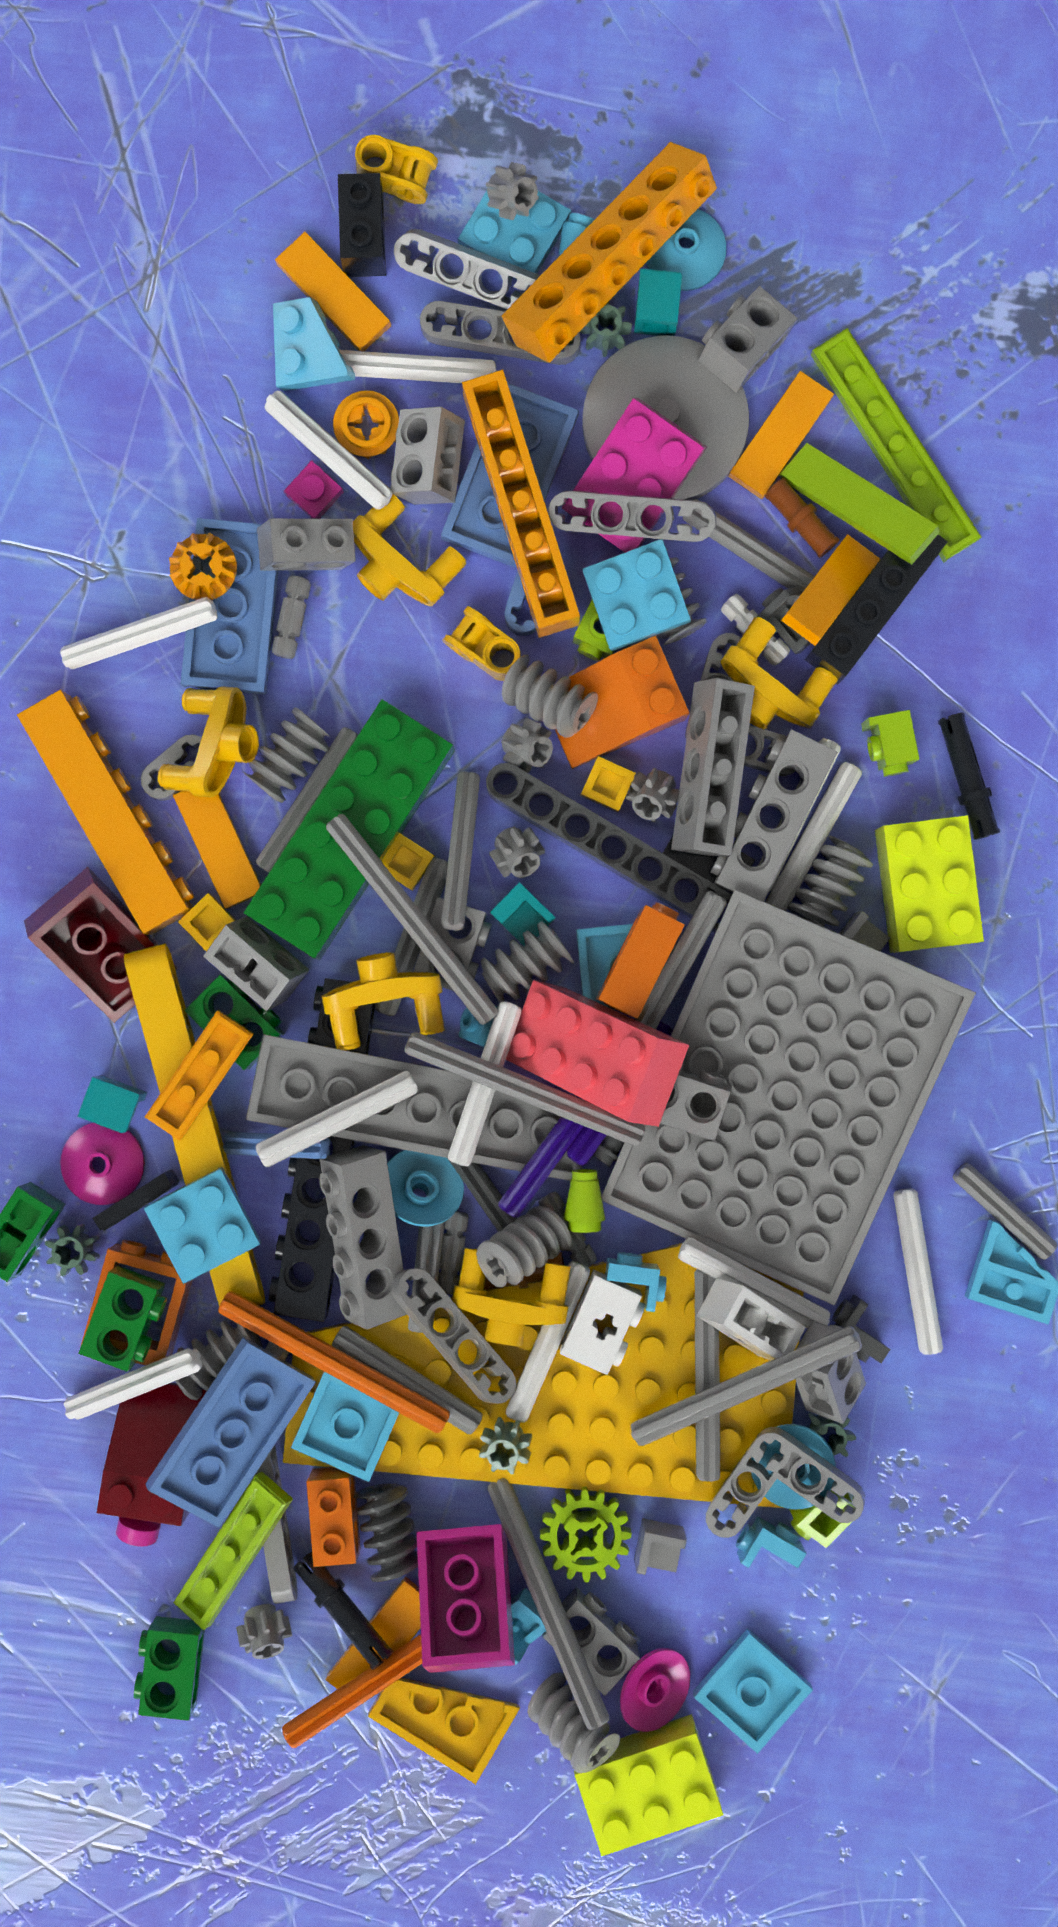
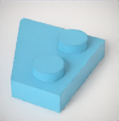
M307 297L273 304L277 388L289 391L355 380V373L352 367L346 364L338 349L340 344L334 333L327 328L326 317L317 301Z
M989 1220L965 1297L1049 1325L1058 1297V1281L1024 1247L1020 1246L999 1223Z

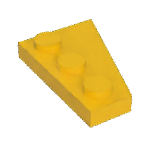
M401 1677L379 1693L368 1711V1717L476 1785L518 1713L520 1706L516 1703Z

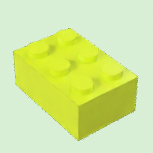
M968 815L884 825L876 829L875 838L887 934L890 937L888 940L890 953L984 942Z
M692 1714L670 1721L654 1731H640L622 1737L616 1751L602 1765L587 1773H578L574 1770L601 1856L723 1816L719 1794Z

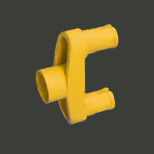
M392 494L391 501L387 506L380 510L372 507L364 516L358 515L353 521L354 542L369 561L357 573V577L370 593L382 601L395 588H398L416 601L432 607L445 594L443 589L466 566V560L457 550L449 546L425 572L419 571L384 540L381 535L405 510L403 503Z
M754 617L736 646H730L721 659L723 669L734 682L755 686L750 724L766 729L776 715L800 727L811 728L820 715L818 709L838 679L828 670L816 667L798 696H796L758 666L757 659L775 634L776 629L765 619Z
M225 686L218 687L216 690L187 688L182 695L183 709L188 711V714L209 715L195 763L192 766L163 764L158 771V783L165 790L190 791L194 796L211 798L221 792L236 762L249 763L255 759L259 747V737L252 725L245 724L246 701L239 688Z
M393 952L372 954L358 958L356 962L360 980L337 987L322 996L324 1013L330 1016L336 1049L347 1051L361 1046L355 1009L358 1006L404 997L414 999L420 1034L432 1035L445 1031L439 994L443 992L440 975L431 972H398Z
M464 1249L459 1285H454L452 1301L457 1307L465 1311L488 1318L484 1340L503 1345L522 1346L525 1325L566 1324L569 1306L565 1305L570 1266L545 1263L540 1299L535 1300V1303L487 1294V1290H484L486 1276L478 1264L477 1249Z

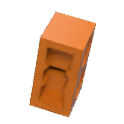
M333 1467L312 1469L306 1482L313 1567L356 1564L361 1546L358 1514L356 1512L357 1498H353L356 1493L355 1476Z

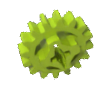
M582 1487L581 1494L575 1496L570 1489H566L565 1502L562 1503L556 1498L551 1500V1506L555 1513L544 1512L542 1515V1521L550 1526L540 1529V1539L550 1541L543 1546V1554L545 1557L555 1555L552 1561V1568L555 1571L563 1566L567 1567V1579L571 1580L576 1572H582L584 1582H589L591 1572L595 1571L601 1579L606 1578L605 1567L607 1565L616 1570L620 1568V1562L616 1555H628L629 1553L628 1545L622 1540L632 1538L631 1528L621 1526L629 1520L626 1511L616 1513L615 1511L619 1506L618 1499L613 1497L608 1502L604 1501V1490L600 1489L596 1492L595 1496H591L587 1487ZM584 1507L593 1508L591 1511L577 1510L578 1508ZM560 1522L568 1532V1535L563 1539L562 1545H560L557 1537ZM610 1522L614 1528L611 1544L603 1536V1532L608 1528ZM581 1528L587 1532L592 1528L593 1537L590 1539L584 1535L579 1539L578 1530ZM579 1557H594L592 1559H578Z

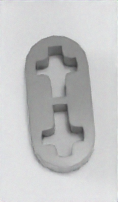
M193 734L185 735L152 761L143 770L141 776V786L145 793L154 799L166 801L174 798V794L181 792L178 790L164 791L161 788L153 790L152 786L156 783L153 775L159 771L163 764L178 765L188 756L185 748L189 745L198 748L202 737ZM188 761V762H187L186 764H184V765H185V766H192V765L194 764V762H193V761Z

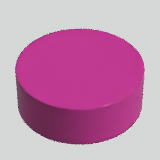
M119 1517L116 1535L122 1542L129 1545L150 1546L157 1541L161 1524Z

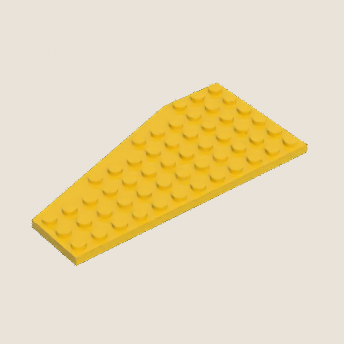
M682 1243L638 1254L643 1256L642 1262L658 1264L660 1276H666L665 1297L663 1302L656 1301L655 1312L646 1311L644 1308L636 1328L629 1325L623 1339L624 1342L628 1343V1347L619 1367L612 1365L608 1375L560 1355V1348L558 1347L525 1423L520 1422V1427L524 1434L529 1433L533 1436L530 1445L527 1447L531 1452L527 1464L517 1461L515 1472L512 1475L508 1470L497 1469L495 1472H492V1465L488 1459L479 1457L482 1446L486 1444L480 1439L484 1428H490L494 1431L498 1417H501L504 1422H515V1420L506 1415V1408L510 1399L499 1404L487 1403L479 1399L423 1333L412 1332L408 1329V1315L368 1330L351 1322H345L307 1331L309 1334L332 1346V1342L343 1326H347L474 1407L483 1415L477 1429L472 1434H466L448 1421L440 1433H435L399 1413L374 1471L487 1482H497V1480L505 1478L509 1484L582 1490V1487H587L588 1491L598 1492L601 1489L608 1493L711 1502L754 1439L763 1429L792 1424L796 1380H792L720 1412V1478L716 1481H701L696 1475V1423L645 1446H639L636 1440H633L631 1424L634 1421L695 1395L694 1272L696 1268L679 1259L678 1254ZM603 1261L589 1266V1278L593 1269L605 1274L607 1262ZM754 1270L789 1290L804 1296L803 1291ZM542 1282L528 1284L529 1288L520 1289L519 1285L487 1290V1294L535 1303V1300L540 1299ZM626 1283L640 1290L642 1295L640 1302L644 1303L646 1285ZM439 1307L435 1310L433 1329L442 1333L449 1327L450 1316L445 1309ZM459 1308L485 1339L488 1318ZM607 1313L603 1320L597 1318L594 1320L597 1323L598 1332L602 1333L606 1327L612 1329L614 1327L610 1315ZM525 1325L522 1346H510L487 1341L512 1370L516 1379V1385L542 1325ZM719 1331L720 1383L771 1361L757 1356ZM467 1339L460 1344L458 1357L464 1364L468 1365L475 1360L477 1347L471 1340ZM293 1354L292 1365L312 1376L316 1383L286 1427L283 1463L333 1467L291 1448L324 1373L323 1370ZM483 1368L473 1372L474 1376L476 1373H484L491 1382L488 1388L489 1392L501 1391L498 1386V1382L502 1379L500 1376H490ZM743 1472L738 1476V1484L742 1490L748 1493L758 1491L751 1472ZM733 1497L730 1504H739V1501ZM765 1497L758 1505L762 1507L783 1508Z

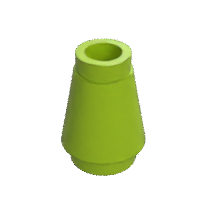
M572 1170L564 1220L568 1221V1230L571 1232L601 1231V1222L606 1220L599 1180L597 1179V1170Z

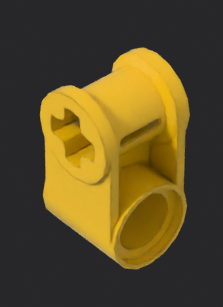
M373 134L362 138L355 150L357 174L380 173L383 192L413 204H424L428 196L425 190L431 171L435 170L438 164V159L434 154L421 147L408 146ZM371 157H379L384 160V163L379 167H370L365 164V161Z
M467 606L463 611L465 617L451 635L446 634L442 641L463 659L474 663L494 679L504 681L510 667L521 657L519 646L512 638L495 627L485 616ZM500 650H508L514 655L513 662L504 668L497 667L492 663L493 655Z

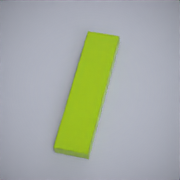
M809 443L802 447L780 473L781 479L785 478L792 488L911 565L939 534L937 524Z
M262 1471L253 1477L173 1602L203 1630L212 1625L293 1500L289 1494Z

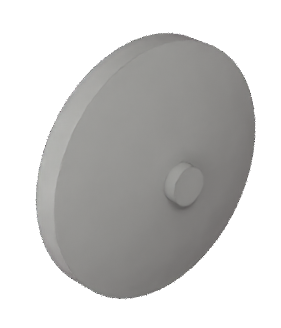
M654 336L637 340L610 356L597 371L590 383L582 417V430L587 452L592 461L632 399L639 398L707 446L673 499L693 500L700 498L720 485L728 477L730 471L740 458L749 427V410L745 391L741 387L735 393L698 361L705 348V345L678 336Z

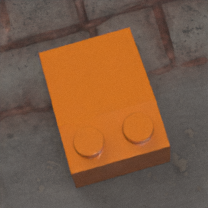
M656 635L620 650L569 676L571 680L569 692L575 685L581 684L585 688L582 699L584 700L589 693L595 692L598 694V702L586 725L573 736L564 738L557 732V729L554 730L571 769H574L597 759L598 756L602 757L685 721L689 715V710Z

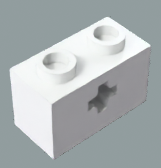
M593 1269L559 1346L560 1355L608 1375L612 1365L619 1367L628 1347V1343L623 1341L629 1325L636 1328L645 1308V1304L640 1302L642 1298L640 1290L623 1282L608 1281L605 1274ZM607 1313L610 1315L614 1327L613 1329L606 1327L602 1333L598 1332L597 1323L594 1320L596 1318L603 1320Z
M718 1278L713 1283L697 1314V1317L757 1356L768 1360H773L793 1351L806 1328L745 1286Z

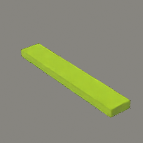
M846 328L813 349L810 355L906 505L937 524L939 528L938 535L948 541L938 554L943 563L982 538L849 329Z

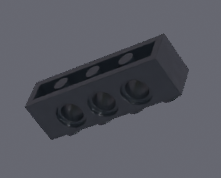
M937 535L912 565L888 550L806 657L805 661L815 668L822 667L831 672L838 679L836 683L838 685L847 676L948 541Z

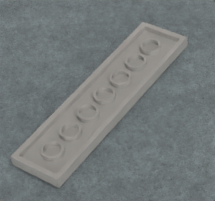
M263 1034L246 1120L290 1128L403 1071H408L417 1085L418 1092L415 1095L332 1136L448 1158L473 1081L444 1069ZM495 1090L472 1163L521 1172L561 1116ZM566 1151L548 1177L571 1181L572 1170L582 1169V1166L569 1159Z

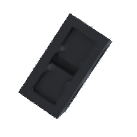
M380 173L338 174L340 260L343 272L348 277L386 276L384 193Z

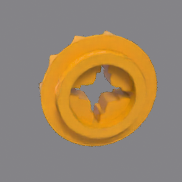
M358 391L344 398L338 405L333 418L334 434L337 441L352 455L370 459L372 456L385 454L388 448L396 442L399 416L393 403L384 395L375 391ZM366 409H368L372 423H379L378 427L371 429L369 440H366L360 428L354 427L356 424L362 423Z
M210 532L208 534L192 533L190 537L182 542H177L176 549L172 556L169 557L170 577L174 585L183 595L194 600L204 597L213 600L222 596L230 589L236 577L237 561L232 549L226 541L214 536ZM194 555L202 560H205L208 556L211 557L209 566L215 578L203 572L193 575L196 567L191 556Z

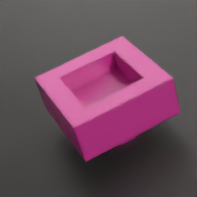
M311 460L287 486L284 493L311 519H320L344 491L340 485Z

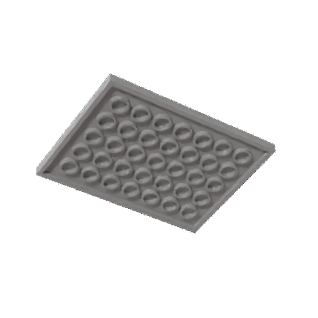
M734 890L671 1037L689 1045L683 1061V1071L698 1076L701 1070L710 1071L725 1077L724 1084L732 1086L716 1139L713 1141L661 1123L659 1127L644 1125V1136L638 1146L624 1143L602 1193V1201L683 1238L692 1237L745 1266L835 1306L976 992L743 892ZM674 1087L669 1099H671L675 1094ZM707 1092L697 1093L692 1098L694 1108L701 1113H710L716 1108L714 1097Z

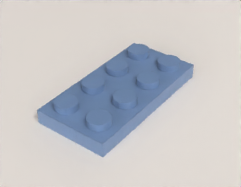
M507 383L545 502L579 416V410ZM477 442L457 492L455 503L452 505L441 533V540L517 568Z
M197 518L195 534H208L210 532L214 536L226 541L236 557L237 573L230 589L222 596L213 599L218 614L217 619L187 630L185 633L181 685L183 687L216 690L221 686L237 687L243 693L266 695L278 571H260L257 528L262 524ZM193 555V564L196 567L193 575L203 572L215 578L209 566L212 558L208 556L205 560H202ZM189 598V603L195 601L194 599Z
M243 1337L145 1483L148 1491L220 1528L316 1381L309 1374Z

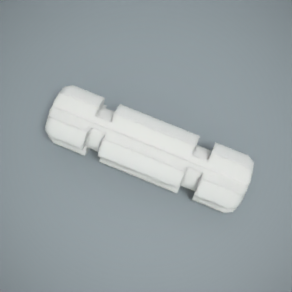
M735 594L723 604L721 611L731 622L735 620L737 622L735 627L744 634L753 618L757 617L758 614L753 609L749 611L747 609L749 604L739 594ZM773 635L763 650V656L775 666L789 654L790 648L781 638L777 640Z

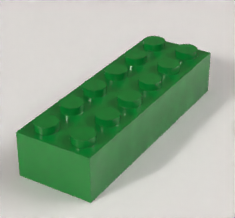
M381 699L243 913L312 958L320 960L369 885L368 881L327 831V823L337 815L344 814L377 857L382 860L398 834L403 833L454 754L453 744Z

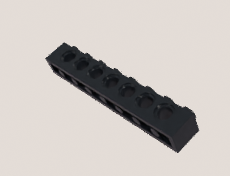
M325 978L324 986L317 985L313 1010L320 1011L318 1027L310 1028L307 1043L336 1048L330 1016L324 1013L322 996L337 987L350 983V981ZM375 1003L361 1005L355 1009L361 1046L347 1051L368 1055ZM334 1136L328 1137L333 1144L332 1155L354 1148L355 1140ZM290 1158L288 1176L294 1177L292 1194L285 1193L281 1218L288 1219L286 1235L279 1234L275 1260H281L279 1277H272L268 1300L275 1302L273 1313L275 1315L324 1322L330 1307L335 1274L333 1268L335 1252L333 1239L326 1225V1217L328 1215L326 1196L321 1200L312 1199L307 1194L305 1188L308 1179L320 1178L322 1173L320 1159ZM312 1220L318 1224L320 1228V1238L318 1240L308 1241L301 1236L299 1226L302 1221ZM298 1262L309 1264L314 1271L313 1280L310 1282L297 1280L293 1274L294 1264Z

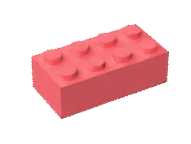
M533 980L506 1060L627 1122L659 1127L689 1045L570 989Z

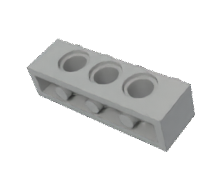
M720 678L694 682L671 850L706 856H732L755 689L754 685Z
M792 729L785 739L780 736L777 737L767 757L768 760L774 763L767 777L761 774L758 775L748 797L755 800L748 815L740 812L737 817L734 834L736 839L733 843L732 856L719 855L711 870V873L717 875L714 882L715 885L733 894L734 890H738L761 901L765 900L838 753L837 751ZM793 769L799 774L801 782L798 789L787 790L781 786L779 782L781 770ZM772 806L780 811L782 822L778 828L771 829L762 824L760 820L762 808ZM755 844L761 848L763 861L759 866L751 867L742 861L741 850L744 845Z
M362 1145L330 1155L325 1159H320L322 1173L320 1174L319 1181L321 1189L326 1196L328 1208L326 1225L333 1239L335 1252L333 1268L339 1277L341 1289L339 1306L345 1320L368 1330L407 1315L394 1299L391 1288L396 1275L404 1269L386 1152ZM358 1191L357 1199L353 1203V1197L355 1193ZM364 1232V1237L361 1243L359 1244L360 1237ZM370 1273L369 1280L366 1283L367 1276Z

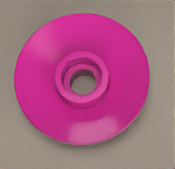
M95 1123L79 1128L69 1137L62 1150L60 1161L62 1177L69 1190L79 1199L95 1205L113 1204L130 1195L140 1183L145 1165L142 1147L129 1130L125 1133H120ZM95 1157L104 1159L106 1168L103 1172L94 1170L92 1162Z
M659 1648L644 1655L631 1668L622 1686L620 1709L624 1720L632 1728L642 1732L654 1731L666 1725L678 1713L687 1697L690 1686V1669L685 1658L673 1649Z

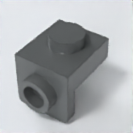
M799 587L785 590L778 588L763 601L762 605L765 609L757 617H761L771 623L792 651L798 654L811 643L781 620L803 591Z
M853 1295L850 1301L843 1300L832 1317V1321L835 1322L834 1325L841 1328L852 1326L859 1334L862 1348L857 1352L858 1359L866 1363L869 1357H872L879 1363H882L890 1349L856 1326L868 1304L856 1295Z

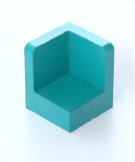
M640 269L634 333L675 336L682 274L680 272Z
M520 882L490 911V914L523 946H525L523 936L525 931H529L538 937L537 924L543 922L549 926L555 920V916Z
M103 1075L94 1076L91 1078L77 1117L114 1131L125 1133L129 1129L138 1102L145 1100L147 1092Z

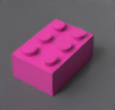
M633 398L573 491L673 499L707 446L641 399ZM568 498L562 509L573 517L577 515L588 516L585 525L593 526L591 510L595 500L587 499L588 508H576L572 504V499ZM606 502L600 508V519L606 526H617L622 521L623 510L616 502ZM657 505L646 507L642 513L644 526L652 530L664 510ZM599 534L624 553L641 547L646 539L643 537Z
M502 1524L417 1532L423 1668L429 1673L515 1665L507 1535Z

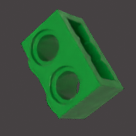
M219 975L184 1010L204 1030L216 1013L214 1009L216 996L225 992L233 1000V1009L227 1016L244 1027L250 1022H255L260 1025L263 1034L282 1037L285 1034L278 1027L283 1021L273 1010L265 1011L263 1008L260 1009L245 992L225 975ZM261 1042L257 1046L247 1044L235 1061L243 1070L250 1069L258 1061Z
M32 1182L18 1186L0 1213V1278L6 1282L22 1274L66 1205Z
M120 1266L109 1271L78 1354L126 1372L137 1361L143 1363L152 1343V1338L146 1336L152 1320L159 1321L167 1302V1297L162 1296L166 1283ZM127 1289H134L142 1295V1309H133L127 1305L125 1301ZM112 1330L122 1331L127 1336V1349H117L112 1345L110 1341Z
M156 1616L149 1629L142 1631L138 1655L145 1657L143 1672L137 1673L134 1685V1699H140L138 1715L190 1720L197 1705L205 1630L201 1629L193 1620ZM165 1639L175 1641L180 1648V1652L170 1653L166 1651L161 1641ZM167 1682L171 1684L175 1694H163L159 1691L157 1683Z

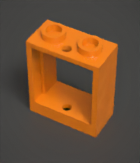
M658 902L655 905L653 904L652 908L645 905L640 909L596 1000L632 1018L638 1019L685 924L676 920L679 915L678 912Z
M122 1240L121 1244H115L107 1249L83 1339L108 1272L119 1266V1263L175 1278L176 1282L160 1340H152L143 1363L136 1362L146 1366L173 1354L193 1279L184 1284L182 1283L166 1251H163L161 1256L146 1252L147 1246L145 1244L131 1240ZM112 1330L110 1333L112 1345L117 1349H127V1336L122 1331Z

